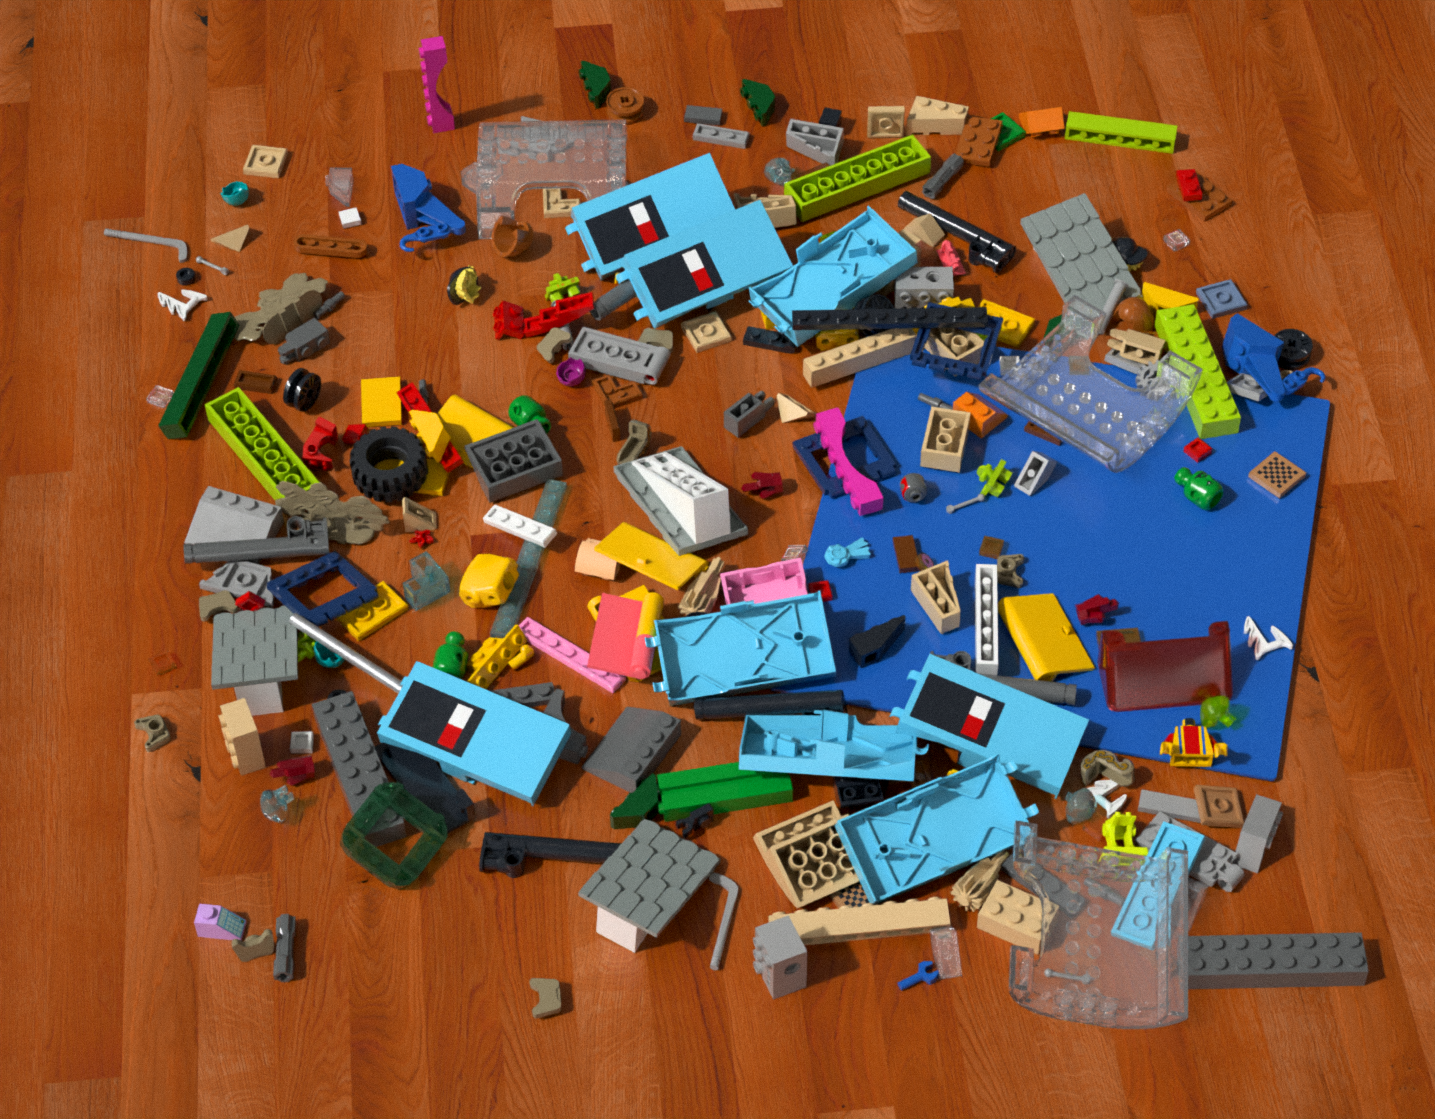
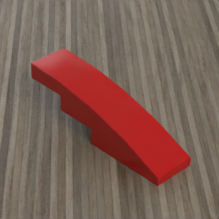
M589 292L555 300L556 306L540 309V315L523 319L526 338L548 332L552 328L564 326L594 309L593 293Z

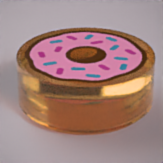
M924 552L915 557V563L920 571L934 566L930 556Z

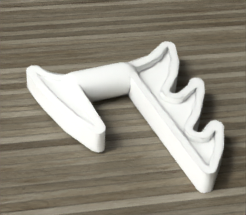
M181 290L183 296L191 299L185 304L158 292L159 302L162 307H165V303H167L172 315H174L176 308L179 317L183 321H186L187 314L200 301L208 300L207 295Z
M1249 616L1246 618L1244 634H1247L1250 630L1248 647H1252V644L1256 642L1254 650L1256 660H1259L1266 652L1281 647L1293 649L1292 642L1274 626H1271V633L1276 641L1267 643Z
M1112 780L1096 781L1095 787L1081 790L1080 794L1082 796L1096 800L1107 811L1108 819L1115 812H1118L1127 800L1126 794L1112 803L1105 798L1120 787L1119 784Z

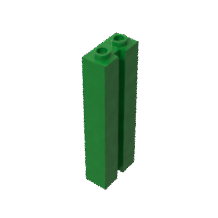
M739 762L657 775V793L660 797L658 812L663 814L665 822L686 819L690 817V812L708 803L713 808V814L793 802V788L788 773L739 770Z

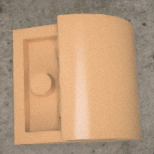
M590 538L582 541L576 558L575 571L584 575L598 576L605 580H614L620 571V563L594 551V547L601 541Z

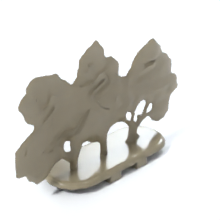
M295 273L283 282L282 289H268L259 292V298L261 299L258 301L257 306L261 307V309L256 312H246L235 316L240 326L234 338L236 341L243 339L253 341L260 337L263 330V337L267 343H279L286 338V334L314 317L313 313L322 305L320 293L325 291V284L328 281L322 278L307 281L306 273ZM265 323L264 327H258V325Z
M281 481L276 486L279 492L285 496V498L275 500L276 506H280L284 514L289 517L302 514L301 518L304 520L309 519L310 521H322L323 517H327L328 539L335 540L338 544L366 543L372 539L375 531H382L384 524L390 523L388 517L382 514V510L365 496L351 497L348 501L342 502L336 493L329 491L321 482L310 485L309 491H305L297 484Z

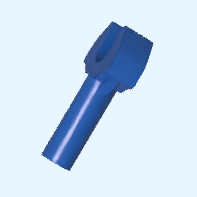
M923 961L918 965V973L899 981L898 987L902 991L920 981L931 985L939 977V970L930 974L926 973V971L932 969L933 962Z

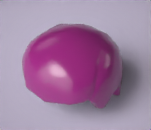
M570 357L557 367L556 375L560 383L572 387L579 385L584 380L586 369L581 359L575 360Z

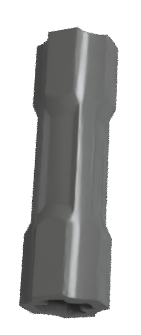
M955 153L950 155L939 171L923 185L922 193L925 197L934 199L942 191L943 186L950 178L958 173L964 166V160L961 156Z
M281 914L280 917L276 918L277 947L273 977L274 980L280 982H289L291 979H294L293 947L297 920L295 916L289 914Z

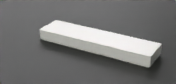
M494 505L483 517L484 523L542 547H546L557 535L556 529L497 505Z

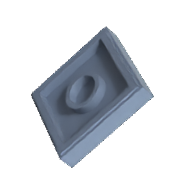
M1231 279L1196 289L1197 296L1212 319L1247 310V303Z

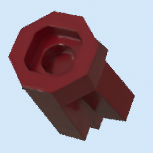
M754 472L751 477L757 482L746 483L741 487L743 492L762 491L759 497L763 500L773 494L783 492L780 472Z
M1098 594L1082 603L1075 604L1080 624L1103 623L1105 613L1117 610L1119 602L1116 599L1109 600L1107 597L1103 598Z
M308 755L278 761L276 764L278 768L271 769L269 773L273 778L286 776L287 784L291 786L305 779L315 777V769L312 756Z

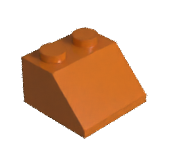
M1062 107L1019 113L1022 127L1026 134H1031V137L1042 136V132L1048 131L1049 135L1057 134L1059 129H1065Z
M965 392L953 402V410L971 413L969 430L981 439L1008 417V414L979 394Z

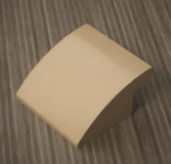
M834 800L758 832L753 837L769 870L797 909L860 882L835 828L838 820L849 815L846 814L841 817Z

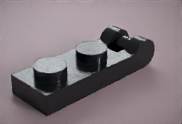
M748 326L743 338V345L788 354H793L796 349V345L784 333L781 334L777 331Z

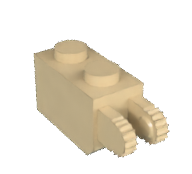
M1118 329L1110 331V335L1119 340L1109 339L1107 345L1119 350L1122 357L1148 365V361L1155 364L1156 360H1160L1165 340L1128 329L1127 332Z

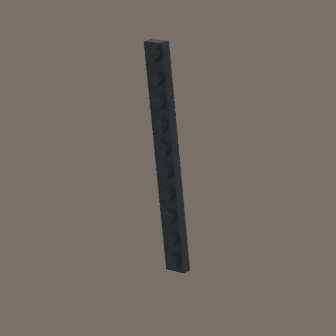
M987 307L792 310V330L988 327Z

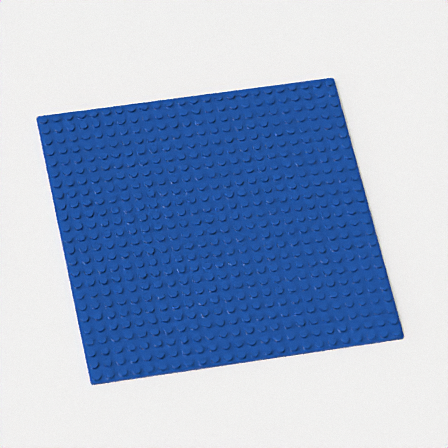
M995 347L986 377L982 376L981 380L968 378L967 372L964 373V376L957 375L955 377L953 374L948 373L947 369H945V372L929 369V364L926 365V368L913 366L910 354L856 372L844 420L847 422L860 416L865 417L896 463V474L884 479L880 476V480L876 481L883 496L882 510L859 516L857 510H854L851 505L850 495L846 494L845 491L844 494L834 498L822 494L803 569L808 594H810L808 583L829 581L832 601L823 602L836 676L770 688V690L781 693L843 690L848 705L892 712L894 707L905 709L917 683L913 679L906 680L911 670L921 673L931 651H934L936 655L945 656L958 651H965L971 656L970 670L975 672L976 564L997 565L999 556L1022 554L1024 556V563L1016 568V574L1023 579V586L1016 588L997 583V604L1003 597L1053 593L1095 667L1093 671L1057 674L1053 681L1066 683L1067 685H1077L1075 705H1066V703L1050 704L1089 719L1078 746L1170 763L1171 756L1169 754L1163 753L1160 755L1161 743L1164 742L1170 733H1174L1176 726H1183L1182 721L1184 719L1193 718L1195 726L1206 727L1208 734H1211L1218 743L1227 744L1228 756L1219 755L1216 758L1213 755L1211 767L1196 768L1275 781L1278 771L1330 401L1294 394H1284L1281 402H1274L1269 396L1256 401L1231 393L1241 416L1239 431L1236 434L1201 439L1212 448V453L1197 463L1183 452L1184 447L1197 437L1199 438V435L1178 384L1177 390L1173 391L1172 396L1166 395L1165 400L1162 397H1158V401H1155V397L1147 399V394L1142 396L1141 390H1137V374L1118 366ZM924 348L923 353L931 354ZM1000 356H1019L1020 375H1000ZM965 392L975 393L1008 414L1004 421L982 439L969 430L960 472L920 466L921 450L931 411V405L918 400L920 393L932 398L937 397L943 400V403L952 407L953 402ZM1033 415L1069 429L1067 436L1060 446L1024 431V427ZM854 436L849 438V441L842 443L845 456L855 469L878 461V458H875L866 445L867 442L863 436ZM1032 451L1042 452L1056 460L1057 464L1049 479L1032 496H1029L1016 488L1014 484ZM1274 451L1306 472L1305 478L1280 499L1248 477L1249 472ZM1001 459L1006 461L1004 467L1012 472V475L1006 484L998 479L996 480L1005 486L998 498L988 492L984 501H977L958 508L952 514L947 513L946 507L948 505H958L976 498L987 482L986 480L984 482L979 481L977 469L980 466L990 464L992 470H994ZM834 463L830 465L828 479L837 476ZM1186 467L1190 469L1192 474L1197 471H1204L1223 486V496L1214 508L1202 510L1184 496V486L1178 485L1174 480L1175 474L1180 468ZM909 473L922 475L927 486L926 497L916 503L904 500L900 490L901 479ZM913 535L920 571L928 569L921 558L923 553L930 557L933 566L948 560L954 590L956 591L961 611L959 627L943 634L936 628L911 592L912 575L920 571L899 573L892 542L893 537ZM860 538H864V542L868 543L867 547H869L871 554L869 559H849L846 566L835 567L828 564L824 557L826 550L832 545L839 544L842 547H847ZM1098 594L1103 598L1107 597L1109 600L1116 599L1119 602L1117 610L1105 613L1103 623L1080 624L1075 604L1082 603ZM998 613L997 675L1035 680ZM905 615V630L883 657L875 663L860 668L849 652V638L857 633L867 631L873 626L886 623L892 618ZM1249 616L1267 643L1276 641L1271 633V626H1274L1292 642L1293 649L1281 647L1266 652L1259 660H1256L1254 653L1256 642L1252 644V647H1248L1250 630L1247 634H1244L1246 618Z

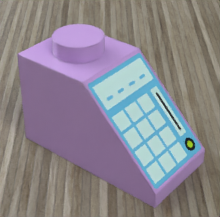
M199 904L194 921L198 937L224 940L239 939L241 941L247 923L245 919L228 909L209 904Z

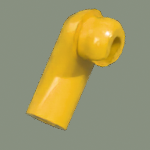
M523 645L520 648L521 653L508 662L513 670L534 656L533 648L529 645Z

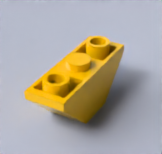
M1144 282L1143 300L1149 305L1155 317L1157 310L1194 304L1197 310L1199 298Z
M418 410L409 411L412 417L410 423L415 431H419L416 434L423 444H426L424 448L429 458L433 457L437 463L440 462L451 438L445 425L436 413Z

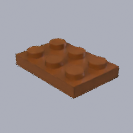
M967 116L955 154L962 157L963 163L990 167L1003 127V121Z
M1197 172L1196 175L1202 191V200L1183 201L1177 180L1169 184L1166 191L1204 222L1232 206V200Z

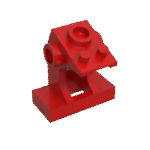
M320 416L315 421V428L303 445L302 458L304 465H307V467L313 469L323 467V470L327 471L328 468L333 469L332 459L321 454L320 450L327 443L335 446L338 441V433L335 424Z

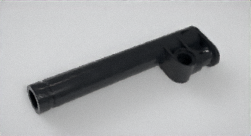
M908 191L903 192L899 198L898 207L902 210H906L916 217L931 213L942 230L969 243L968 261L972 265H987L993 268V272L997 274L1011 261L1016 252L1015 245Z
M843 690L701 698L694 701L696 720L746 717V715L802 713V715H821L814 714V710H829L848 714Z
M485 832L480 854L479 871L484 872L485 869L498 870L500 873H506L508 877L518 878L524 872L527 857L604 864L622 843Z

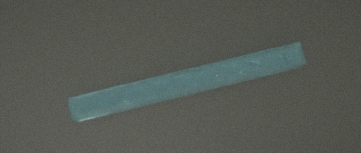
M547 479L532 520L553 527L567 489V482ZM524 540L517 559L519 577L507 601L499 607L490 631L491 638H504L514 625H517L545 547Z

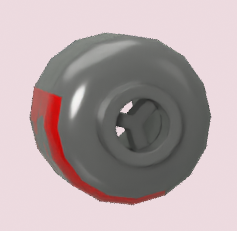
M909 473L901 479L900 490L904 500L916 503L926 497L927 486L922 475Z

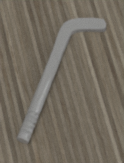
M107 228L104 230L105 236L176 247L179 249V262L183 263L187 260V247L182 240Z
M712 873L709 876V880L722 886L729 892L710 963L712 970H718L738 896V886L731 879L718 873Z

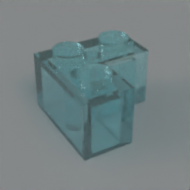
M427 551L409 560L412 578L403 582L405 599L415 611L450 593L449 577Z

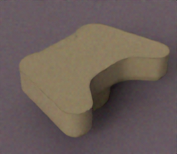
M552 328L537 345V350L551 364L555 361L554 354L562 349V344L572 342L573 337L568 332Z
M646 328L638 342L653 346L665 347L670 353L673 351V333L669 330Z
M1022 554L998 557L997 583L1016 588L1023 586V579L1016 574V568L1024 563V556Z
M227 590L199 598L201 621L206 622L211 614L217 615L225 610L231 613L238 611L235 600Z
M152 715L134 721L136 729L144 730L148 734L149 739L145 743L147 752H152L170 741V733L162 716Z
M264 930L261 936H248L245 941L233 939L231 942L232 949L242 962L270 955L274 951L272 930Z
M545 978L530 979V988L539 993L540 999L539 1003L532 1009L533 1017L540 1018L560 1012L562 1007L559 981Z

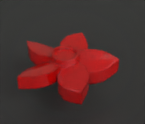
M415 530L416 537L409 540L410 543L418 542L420 549L425 543H434L433 538L430 536V530Z

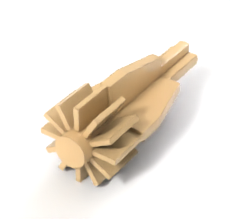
M720 557L714 558L707 572H701L688 587L678 607L681 609V614L685 613L687 615L692 612L710 613L718 598L721 577L718 576L725 564V561H722Z
M1007 851L993 855L991 859H983L972 866L955 883L951 894L955 895L953 900L960 903L959 907L965 906V911L971 908L972 912L980 908L999 877L998 872L1001 869V865L1009 855Z

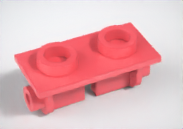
M943 241L941 249L936 250L942 266L953 267V276L965 274L955 247H953L950 241Z

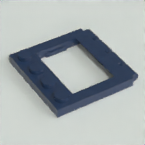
M928 302L926 308H954V307H949V306H945V305H940V304H935V303ZM987 315L988 327L955 328L988 335L981 350L979 364L923 353L931 328H919L910 354L912 365L926 368V365L929 364V369L945 372V369L949 368L948 373L964 376V373L967 372L968 378L981 380L982 376L986 377L1004 318Z
M860 416L847 421L842 443L849 441L851 437L863 436L867 442L866 445L875 458H878V461L856 468V470L874 482L879 481L880 476L884 479L895 475L896 463L865 417ZM814 433L793 441L794 450L824 496L829 495L830 498H834L844 494L842 479H839L837 476L828 479L812 455L816 450H826L822 446L820 434Z
M336 551L267 582V589L293 614H299L317 627L328 623V619L333 621L345 615L346 611L349 613L362 607L363 603L368 604L378 599L377 588ZM337 570L350 584L357 587L312 610L307 609L290 593L292 588H301L307 585L309 580H318L324 577L326 572H335Z

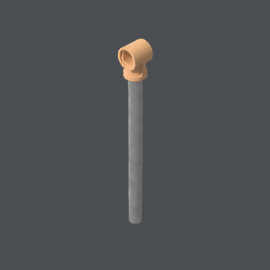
M294 613L291 616L289 624L399 694L402 688L400 686L401 680L299 614Z

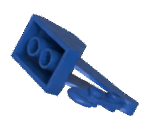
M404 164L391 166L394 193L407 230L419 227L422 222L432 225L421 227L416 232L404 236L399 243L402 250L406 252H413L415 250L414 248L406 247L405 244L408 242L420 241L426 243L432 240L447 238L451 233L456 235L465 233V222L429 192V190H432L431 181L426 179L423 171Z
M1238 313L1230 318L1222 345L1226 366L1239 374L1251 375L1272 401L1281 402L1284 394L1290 395L1306 384L1311 374L1320 376L1321 383L1326 379L1324 372L1314 367L1306 368L1303 371L1297 370L1281 379L1277 363L1284 342Z

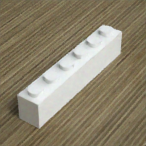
M976 564L975 673L997 675V565Z

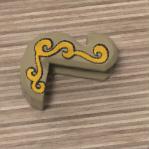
M634 419L629 422L630 435L618 452L616 459L618 465L639 459L645 455L651 441V426L649 424Z
M1094 751L1081 762L1082 782L1085 785L1091 783L1099 773L1120 786H1129L1135 780L1134 764L1128 759H1123V762H1119L1117 756L1111 751Z

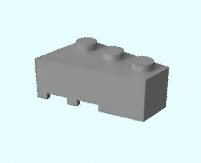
M790 119L786 131L787 147L822 164L827 162L831 166L838 163L844 143V131L840 127Z
M1256 794L1240 833L1236 848L1237 858L1232 864L1258 873L1265 851L1270 849L1278 824L1281 822L1283 812L1280 811L1282 802Z

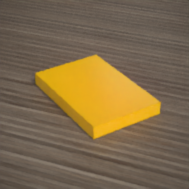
M985 299L978 306L987 307V315L1004 318L998 340L1019 348L1035 324V318Z
M400 377L361 380L362 424H366L367 427L402 425L401 400L396 393L401 390Z
M384 581L375 585L378 599L368 604L363 603L362 607L349 613L346 611L345 615L337 618L358 641H361L408 610V604Z

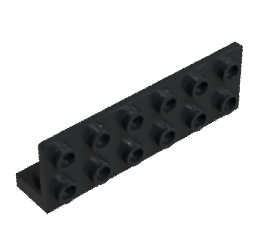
M387 743L375 746L380 761L438 838L476 818L473 801L463 789L457 791L433 759Z

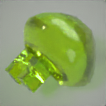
M1215 696L1206 699L1200 707L1202 726L1206 728L1215 727L1218 724V720L1228 728L1232 725L1236 717L1228 712L1230 709L1228 697Z

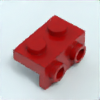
M502 300L500 305L496 306L493 311L495 339L500 340L503 334L522 339L524 336L523 307Z

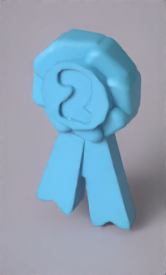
M860 538L847 547H842L839 544L829 546L824 557L828 564L842 567L848 564L849 559H869L871 554L869 547H867L868 543L864 542V538Z

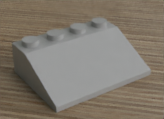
M208 486L199 500L184 543L194 544L275 538L284 523L282 509L280 506ZM253 559V560H244V561L251 562V563H255V564H260V562H261L262 559Z

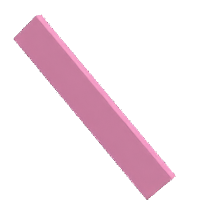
M527 617L519 625L527 642L611 693H614L626 680L624 675L587 668L589 653L531 618Z

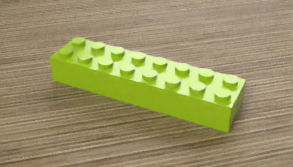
M910 135L784 183V195H792L796 205V215L801 222L929 174L931 156L914 135Z
M1195 305L1157 310L1155 328L1159 338L1165 340L1164 351L1170 366H1173V371H1177V377L1179 378L1178 386L1199 438L1206 439L1238 433L1241 416Z
M239 387L205 404L208 421L274 500L285 498L276 488L281 481L297 484L305 491L310 490V485L319 483Z

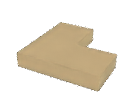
M561 187L543 188L544 218L571 217L572 207L580 205V199H562Z

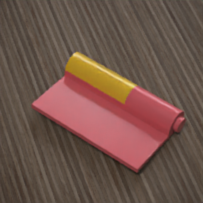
M651 592L644 596L642 602L602 593L587 668L637 679L649 677L655 647H646L645 637L652 638L657 636L654 620H661L664 598L658 593Z

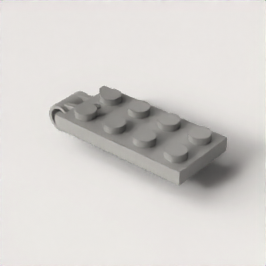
M1159 812L1135 839V845L1147 847L1149 852L1163 821L1196 833L1199 832ZM1206 836L1189 873L1190 876L1210 887L1217 881L1219 886L1227 892H1231L1245 874L1238 865L1231 864L1237 858L1238 853Z

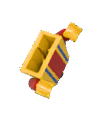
M1186 718L1182 721L1183 726H1176L1174 733H1170L1164 742L1161 743L1160 755L1164 753L1171 756L1170 766L1211 767L1213 755L1215 758L1219 755L1228 756L1227 744L1218 743L1211 734H1208L1206 727L1195 726L1193 718Z

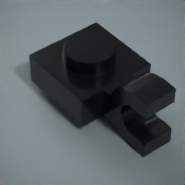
M708 803L690 812V817L677 820V829L687 828L682 831L683 837H689L693 829L696 831L710 825L713 822V808Z

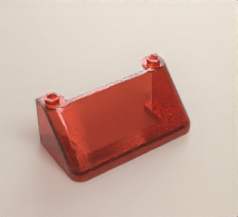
M1228 621L1212 623L1208 629L1209 636L1133 643H1126L1123 634L1118 631H1102L1097 663L1107 707L1114 712L1218 704L1230 701L1233 695V678Z

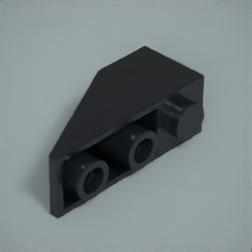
M905 615L892 618L886 623L873 626L871 629L857 633L849 638V652L860 668L875 663L883 657L905 630Z

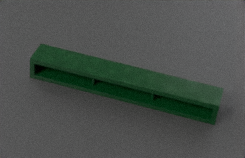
M231 312L211 314L158 425L167 439L185 438L188 436L240 326Z

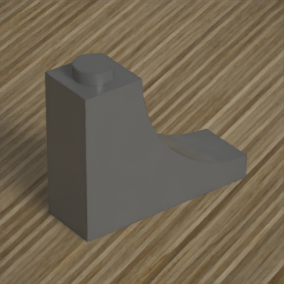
M556 689L543 713L567 723L562 715L565 706V691ZM570 727L571 735L559 758L579 764L581 758H585L589 747L586 744V736Z

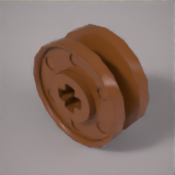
M621 87L611 91L607 96V115L614 123L630 125L640 121L643 117L644 98L638 90L630 87Z

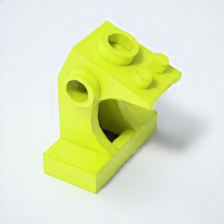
M1115 812L1103 824L1102 834L1106 836L1107 846H1104L1099 857L1100 866L1142 867L1148 855L1147 847H1135L1133 845L1132 837H1135L1136 834L1134 824L1136 816H1131V812H1126V815L1121 814V812ZM1115 840H1123L1124 847L1117 846Z

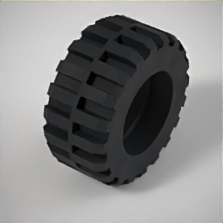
M385 426L380 427L379 430L373 429L369 431V434L361 436L360 441H356L350 452L349 461L354 485L357 486L360 493H364V496L369 499L374 498L378 502L384 500L386 503H392V500L402 501L404 497L407 496L409 498L414 494V491L417 492L422 487L421 484H424L427 479L428 465L423 443L417 435L412 432L409 434V430L404 428L400 430L398 427L391 426V428H386ZM387 459H398L404 462L390 470H381L374 467L379 462Z

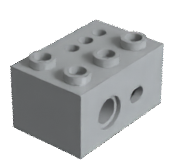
M911 267L895 278L894 308H924L928 302L938 304L945 298L952 297L953 299V267Z
M789 915L756 927L755 937L753 938L755 946L753 950L755 958L753 966L755 972L761 974L772 998L776 999L807 987V950Z

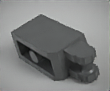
M315 318L309 320L286 334V343L278 347L279 359L285 365L295 359L300 362L330 344L328 330Z
M760 391L755 395L751 393L746 394L724 411V428L736 437H740L765 417V412L774 405L775 400L772 397L764 400L766 396L764 391Z

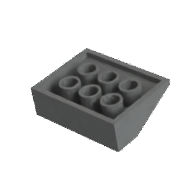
M538 419L465 445L469 460L489 503L563 476L562 460Z
M627 706L583 764L582 769L633 793L643 779H647L655 772L681 736V720L663 711Z

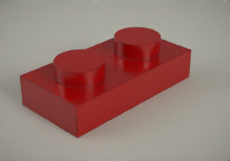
M1195 169L1177 170L1176 178L1183 201L1202 200V191Z

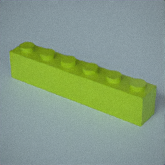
M1069 111L1065 139L1173 154L1177 125Z

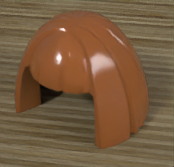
M506 216L499 217L491 235L493 240L492 246L495 252L501 257H513L525 252L531 246L534 238L531 225L524 221L517 222Z
M1129 297L1123 300L1116 307L1111 317V323L1120 322L1121 318L1123 321L1132 323L1134 331L1151 335L1155 328V319L1151 308L1139 297Z

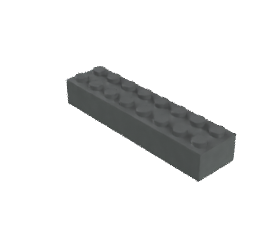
M353 692L313 703L312 709L315 722L365 851L407 837L403 818Z
M1362 932L1180 936L1178 946L1183 989L1364 986L1369 972Z

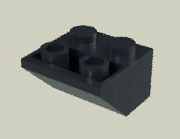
M833 776L834 794L840 808L884 801L879 779Z

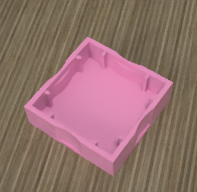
M801 558L720 574L726 605L754 600V604L808 594Z

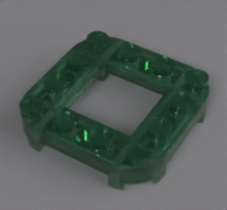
M388 782L376 786L350 819L341 833L340 846L348 857L382 883L391 888L401 890L411 885L418 878L448 836L447 826L444 821L445 818L440 812L436 814L403 788V784ZM388 807L423 833L400 865L364 839Z

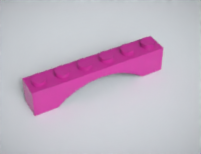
M443 36L421 39L422 47L418 49L420 59L423 58V61L420 62L422 73L425 72V75H422L423 85L426 86V89H423L425 100H428V102H425L426 112L430 113L427 116L428 126H432L433 133L455 130L451 106L436 91L438 76L447 63Z
M839 408L817 413L816 422L813 424L816 434L821 436L822 446L824 449H827L829 460L836 467L837 477L843 481L845 493L851 497L853 509L857 510L859 516L882 510L883 496L876 482L860 474L845 456L842 440L845 435L846 422Z

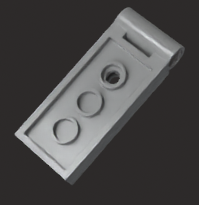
M582 327L568 356L575 360L581 359L587 369L642 384L646 382L654 385L657 383L671 353L665 347H657Z

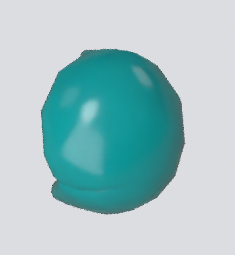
M235 181L223 187L220 194L227 204L238 206L247 200L249 187L246 183Z
M315 642L314 656L317 663L321 666L335 668L345 661V659L319 642Z

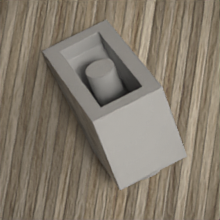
M1032 451L1014 486L1032 496L1049 479L1057 461L1042 452Z

